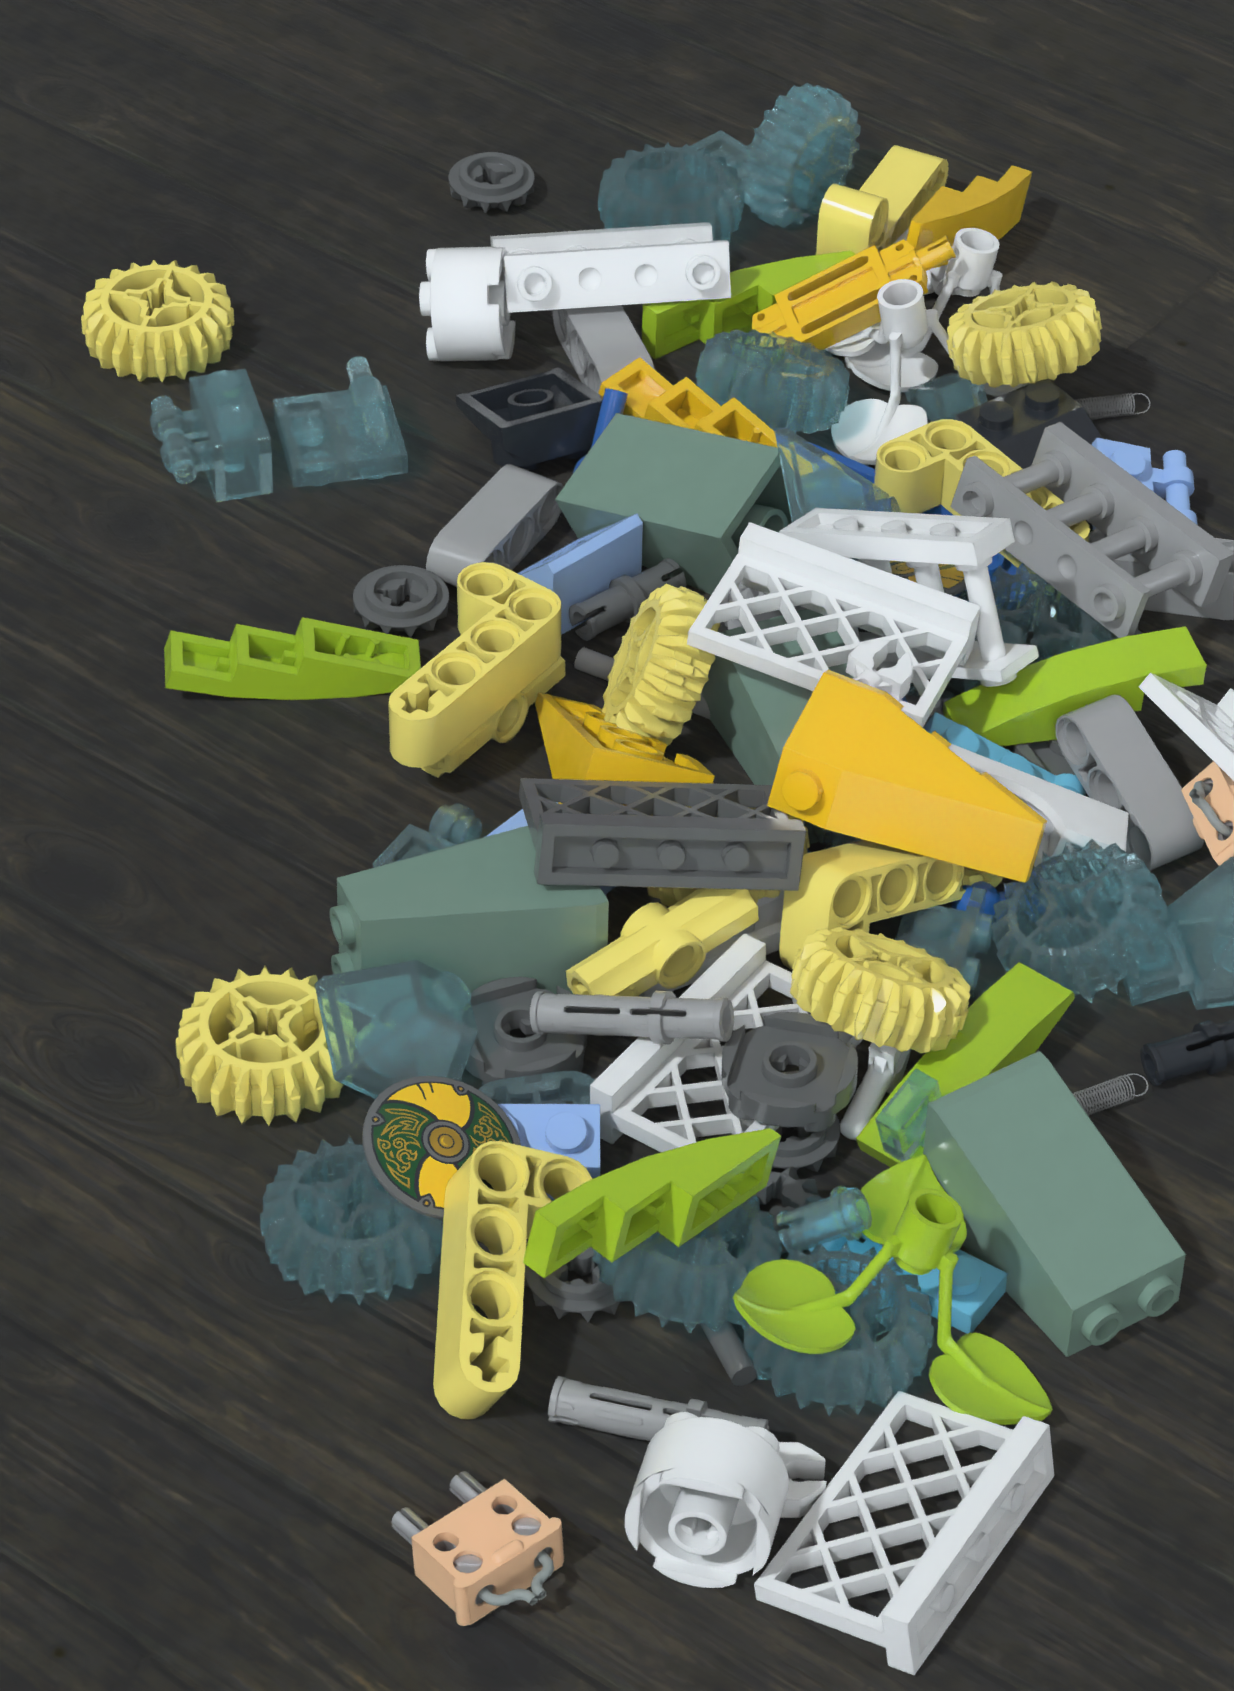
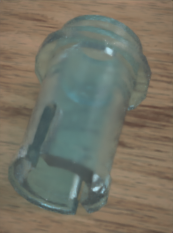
M838 1186L831 1191V1196L790 1211L784 1210L779 1212L777 1215V1225L780 1227L790 1226V1228L778 1232L786 1250L791 1255H797L802 1253L803 1250L845 1237L848 1241L858 1240L862 1236V1230L871 1227L872 1216L869 1204L860 1189L848 1190L845 1186Z

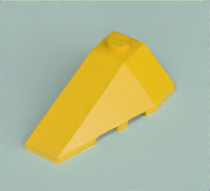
M825 671L783 747L767 806L826 830L1026 883L1030 879L1047 820L987 772H977L949 749L951 746L950 742L936 731H933L931 734L901 711L904 706L890 694L834 671Z
M538 692L535 707L553 779L713 784L715 776L699 761L688 755L677 753L673 762L664 757L666 743L656 738L645 737L636 732L619 728L617 724L605 721L606 713H603L601 708Z

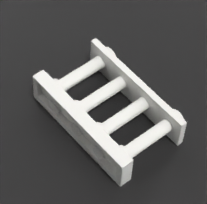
M709 222L490 236L491 247H505V251L508 250L510 253L503 255L507 313L731 298L729 242L727 240L713 241L712 225Z
M815 508L779 531L781 534L844 557L857 558L858 562L891 574L890 561H904L907 567L914 568L917 583L943 593L944 589L938 564L955 565L956 570L963 571L969 602L981 606L976 630L978 641H974L973 651L965 665H958L951 678L980 680L981 685L988 687L1000 686L1013 681L1017 677L1018 671L1039 657L1037 646L1003 642L987 566L992 563V557L1015 542L1010 518ZM852 627L860 642L883 637L875 633L859 632L858 627ZM916 648L911 649L918 663L941 659L938 656ZM895 652L887 654V658L876 668V671H879L881 668L895 666L899 660Z

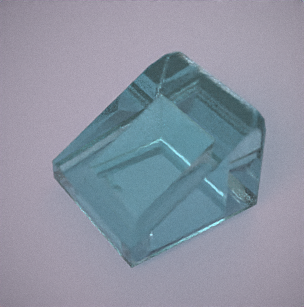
M948 373L911 387L909 391L905 392L907 401L912 405L922 407L926 411L927 419L930 422L940 419L955 420V415L988 402L983 384H972L971 380L960 378L958 373Z

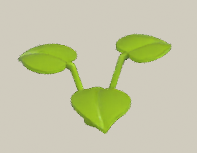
M925 1154L905 1160L884 1170L871 1179L857 1194L852 1206L854 1221L867 1238L882 1244L883 1247L848 1289L835 1294L833 1284L819 1270L796 1260L782 1259L769 1261L755 1267L748 1273L741 1287L733 1295L732 1299H734L739 1313L763 1337L795 1352L823 1354L842 1348L852 1339L856 1329L855 1323L843 1308L855 1302L892 1257L900 1268L916 1275H924L937 1268L940 1270L937 1344L944 1354L938 1356L932 1362L929 1369V1379L941 1401L954 1412L968 1414L998 1425L1018 1424L1023 1416L1041 1421L1050 1416L1053 1410L1050 1400L1038 1380L1023 1361L1004 1344L981 1333L965 1334L957 1343L952 1338L953 1270L959 1259L955 1252L959 1251L966 1239L967 1228L962 1208L942 1188Z

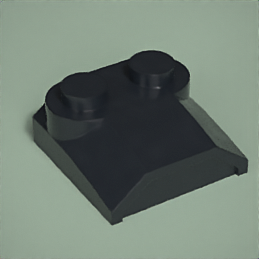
M559 367L551 369V371L481 390L455 395L457 407L491 440L493 461L501 466L512 464L528 471H534L539 468L540 462L558 457L575 459L587 455L592 446L603 400L601 395Z

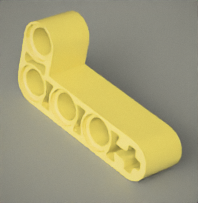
M894 145L860 190L832 184L825 193L819 211L816 255L852 251L857 254L873 245L877 247L878 251H881L893 245L910 227L911 220L941 186H945L948 176L947 159Z
M940 419L894 438L879 447L876 453L873 505L878 511L921 514L941 504L953 515L961 516L950 506L967 458L972 456L978 457L1002 477L1022 470V468L969 425L953 419ZM1045 486L1026 494L1045 510L1064 503ZM1086 520L1069 527L1089 543L1090 528ZM1005 549L999 552L1036 584L1045 589L1058 591Z
M480 562L471 564L459 573L457 579L458 630L461 635L395 689L389 697L390 752L397 762L408 767L417 768L431 766L439 762L561 656V600L556 593L495 563Z
M867 840L803 855L799 890H784L779 943L780 959L783 965L793 970L792 967L799 949H802L806 936L814 934L816 930L825 928L831 930L832 928L842 927L849 931L859 928L869 933L870 923L961 900L966 891L962 888L964 885L971 886L976 882L985 881L996 888L1003 877Z
M489 1141L481 1144L447 1183L444 1201L433 1386L440 1406L450 1415L460 1419H475L484 1415L518 1378L521 1357L525 1264L523 1260L526 1252V1240L529 1239L536 1210L552 1202L547 1194L556 1200L592 1179L588 1170L575 1159L503 1141ZM481 1178L486 1180L493 1187V1189L487 1187L482 1182ZM477 1241L482 1242L489 1249L490 1253L484 1251ZM472 1304L479 1306L488 1318L481 1316Z

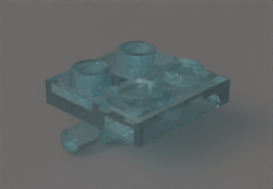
M357 356L347 362L346 369L351 382L348 390L273 399L274 419L293 487L323 486L334 482L366 478L379 479L389 475L408 473V454L387 386H382L381 382L373 377L366 358Z

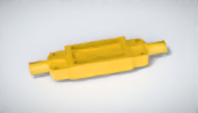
M946 235L917 251L905 239L881 251H878L877 247L873 245L774 295L777 303L752 315L753 333L728 346H724L725 354L733 368L762 353L777 368L800 356L806 359L880 322L881 317L877 295L882 286L894 280L909 279L919 283L923 289V294L929 292L927 289L928 276L926 271L952 258H956V254Z

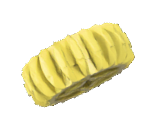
M153 260L151 265L147 266L131 263L130 269L127 271L111 270L110 279L101 278L96 280L95 289L86 293V302L83 306L84 315L81 316L82 333L85 334L90 356L99 359L101 368H115L118 377L135 374L139 382H142L147 377H158L163 382L165 377L176 375L185 380L188 371L205 372L207 363L220 362L221 353L230 349L232 326H234V309L231 307L226 286L216 283L215 276L212 273L200 274L197 265L181 268L177 260H174L169 265H158L155 260Z
M1033 282L1029 286L1018 287L1013 285L1012 288L1003 291L994 289L991 295L977 296L973 299V303L962 305L958 312L949 318V326L947 327L949 339L946 341L949 358H953L954 369L958 371L960 378L971 380V383L976 385L988 383L989 387L993 388L1001 385H1010L1015 388L1019 384H1035L1037 381L1045 379L1055 380L1057 375L1073 373L1077 370V366L1086 365L1091 361L1092 356L1100 351L1099 343L1101 342L1100 330L1102 325L1100 313L1098 310L1096 311L1095 301L1093 298H1090L1088 291L1077 289L1076 286L1071 284L1059 286L1058 283L1051 282L1046 285H1038L1036 282Z
M665 584L651 592L648 599L641 603L638 614L631 618L630 627L625 636H622V643L618 653L614 656L615 661L612 670L607 676L609 682L603 694L605 704L602 708V712L606 713L605 721L615 723L619 728L636 732L645 737L656 738L666 743L667 746L681 734L683 724L691 719L694 706L697 701H701V692L705 683L709 680L710 667L716 659L714 654L687 645L688 631L708 601L704 599V596L682 586L677 588ZM720 623L714 624L711 630L718 632Z
M842 927L832 928L831 930L826 928L816 930L814 934L806 936L803 947L798 950L792 967V981L789 993L796 999L797 1005L803 1011L810 1012L816 1021L828 1023L834 1031L850 1034L856 1040L863 1039L873 1042L879 1048L885 1045L894 1047L901 1052L912 1049L919 1053L930 1052V1050H944L950 1039H955L958 1031L963 1029L969 1012L967 1008L971 986L956 968L949 967L943 958L929 955L926 949L912 947L906 944L904 940L897 941L887 938L882 933L875 935L866 933L859 928L849 931Z
M264 966L260 975L248 976L238 969L234 981L230 983L214 978L210 992H195L191 1008L183 1010L182 1019L179 1023L180 1029H178L179 1037L176 1038V1053L180 1061V1074L184 1078L185 1086L192 1087L197 1103L211 1102L217 1116L235 1111L241 1124L245 1123L251 1116H262L268 1126H270L275 1116L285 1114L297 1122L303 1108L320 1113L325 1098L333 1099L340 1097L344 1082L351 1080V1075L355 1068L354 1053L358 1051L357 1032L354 1031L353 1016L350 1013L349 1004L341 1003L336 987L322 988L316 975L299 980L292 967L282 975L271 974L266 966Z

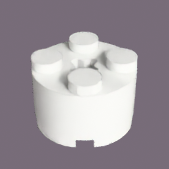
M460 247L427 250L426 270L429 282H421L419 300L422 316H431L432 328H428L426 337L429 361H479L511 358L515 339V321H510V313L506 312L503 255L510 253L508 250L505 251V247Z
M678 1412L669 1416L664 1427L654 1435L648 1444L625 1512L626 1534L636 1551L641 1543L647 1551L656 1557L653 1565L656 1570L675 1581L697 1587L722 1588L733 1585L739 1574L753 1569L754 1575L762 1569L768 1559L789 1488L788 1473L782 1458L778 1454L780 1446L777 1438L767 1429L757 1426L744 1427L724 1419L698 1417L688 1412Z

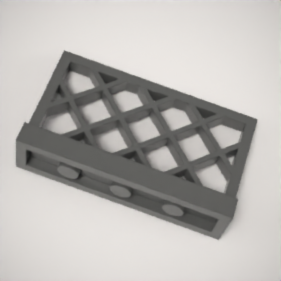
M520 778L519 798L536 850L534 875L537 884L798 891L806 829L802 820L789 819L786 813L767 806L773 785Z

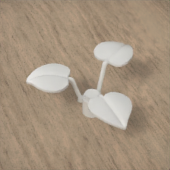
M909 228L895 241V243L903 239L907 240ZM978 228L959 230L956 233L952 247L956 258L950 259L947 265L926 271L928 276L927 289L929 291L926 294L935 291L939 295L932 308L937 310L938 319L951 295L973 297L979 295L981 290L989 287L990 295L994 289L1000 290L1002 273L993 270L999 249V241L991 233ZM930 327L919 345L910 349H901V392H913L930 385L936 377L938 371L937 362L921 353L933 332ZM889 340L885 344L876 342L868 352L862 355L844 356L847 368L852 369L855 375L875 387L890 391Z
M909 279L894 280L881 287L877 295L881 317L880 322L824 349L834 355L853 357L868 352L876 342L880 344H885L888 340L890 342V398L888 403L878 399L856 401L844 407L836 415L831 427L832 440L837 450L843 456L866 465H876V453L884 443L928 424L926 411L922 407L899 405L901 400V349H910L919 345L930 327L949 354L946 341L949 339V336L939 322L937 310H926L921 285ZM988 383L982 385L973 384V386L982 393L1002 396L1030 383L1019 384L1015 388L1010 385H1001L993 388L989 387Z

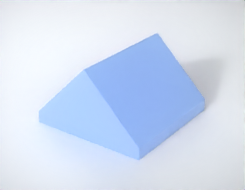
M636 513L583 536L518 572V574L550 589L558 595L561 600V635L592 618L589 617L572 626L569 619V608L572 605L581 603L609 589L610 582L620 576L627 575L633 577L641 573L643 523Z

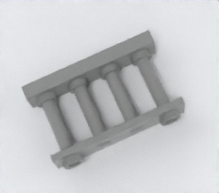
M1062 422L1044 429L1032 466L1002 477L976 456L967 458L950 506L961 516L1010 518L1015 542L1006 547L1005 550L1118 638L1135 634L1148 598L1173 587L1201 608L1216 602L1234 558L1233 551ZM1045 486L1064 503L1045 510L1026 494ZM1087 520L1107 537L1090 544L1069 527ZM1130 553L1150 568L1151 571L1134 578L1114 563L1113 560Z

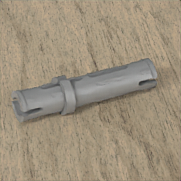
M656 990L651 997L551 994L537 991L531 1000L530 1025L532 1031L539 1035L556 1033L650 1037L654 1044L669 1045L674 1041V1038L714 1039L727 1042L733 1032L734 1009L731 1000H728V998H676L672 991Z
M558 1376L555 1380L548 1408L549 1422L577 1425L651 1441L654 1435L664 1427L669 1416L678 1412H688L698 1417L724 1419L744 1427L757 1426L769 1431V1420L739 1416L709 1409L707 1401L690 1399L688 1404L667 1401L628 1391L590 1385Z

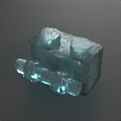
M246 369L234 371L220 370L208 375L189 377L191 410L182 411L179 407L174 406L173 400L168 396H159L152 401L151 409L153 413L150 416V424L154 436L163 442L160 454L164 466L170 473H173L178 483H191L197 477V472L206 471L216 502L273 493L271 437Z

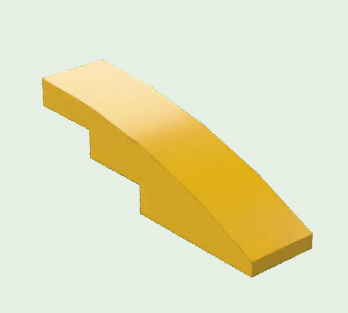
M1012 165L998 182L977 175L963 192L941 186L911 220L906 241L917 251L946 235L953 247L956 233L964 228L982 229L994 235L998 240L1001 239L1020 221L1032 171ZM946 261V262H944V263H942V264H940V265H938V266H936V267H934V268L947 265V264H948V261Z
M640 357L601 383L598 394L602 397L604 396L605 388L628 393L623 412L624 415L781 448L802 486L810 482L818 474L819 468L735 397L721 406L687 377L673 386Z

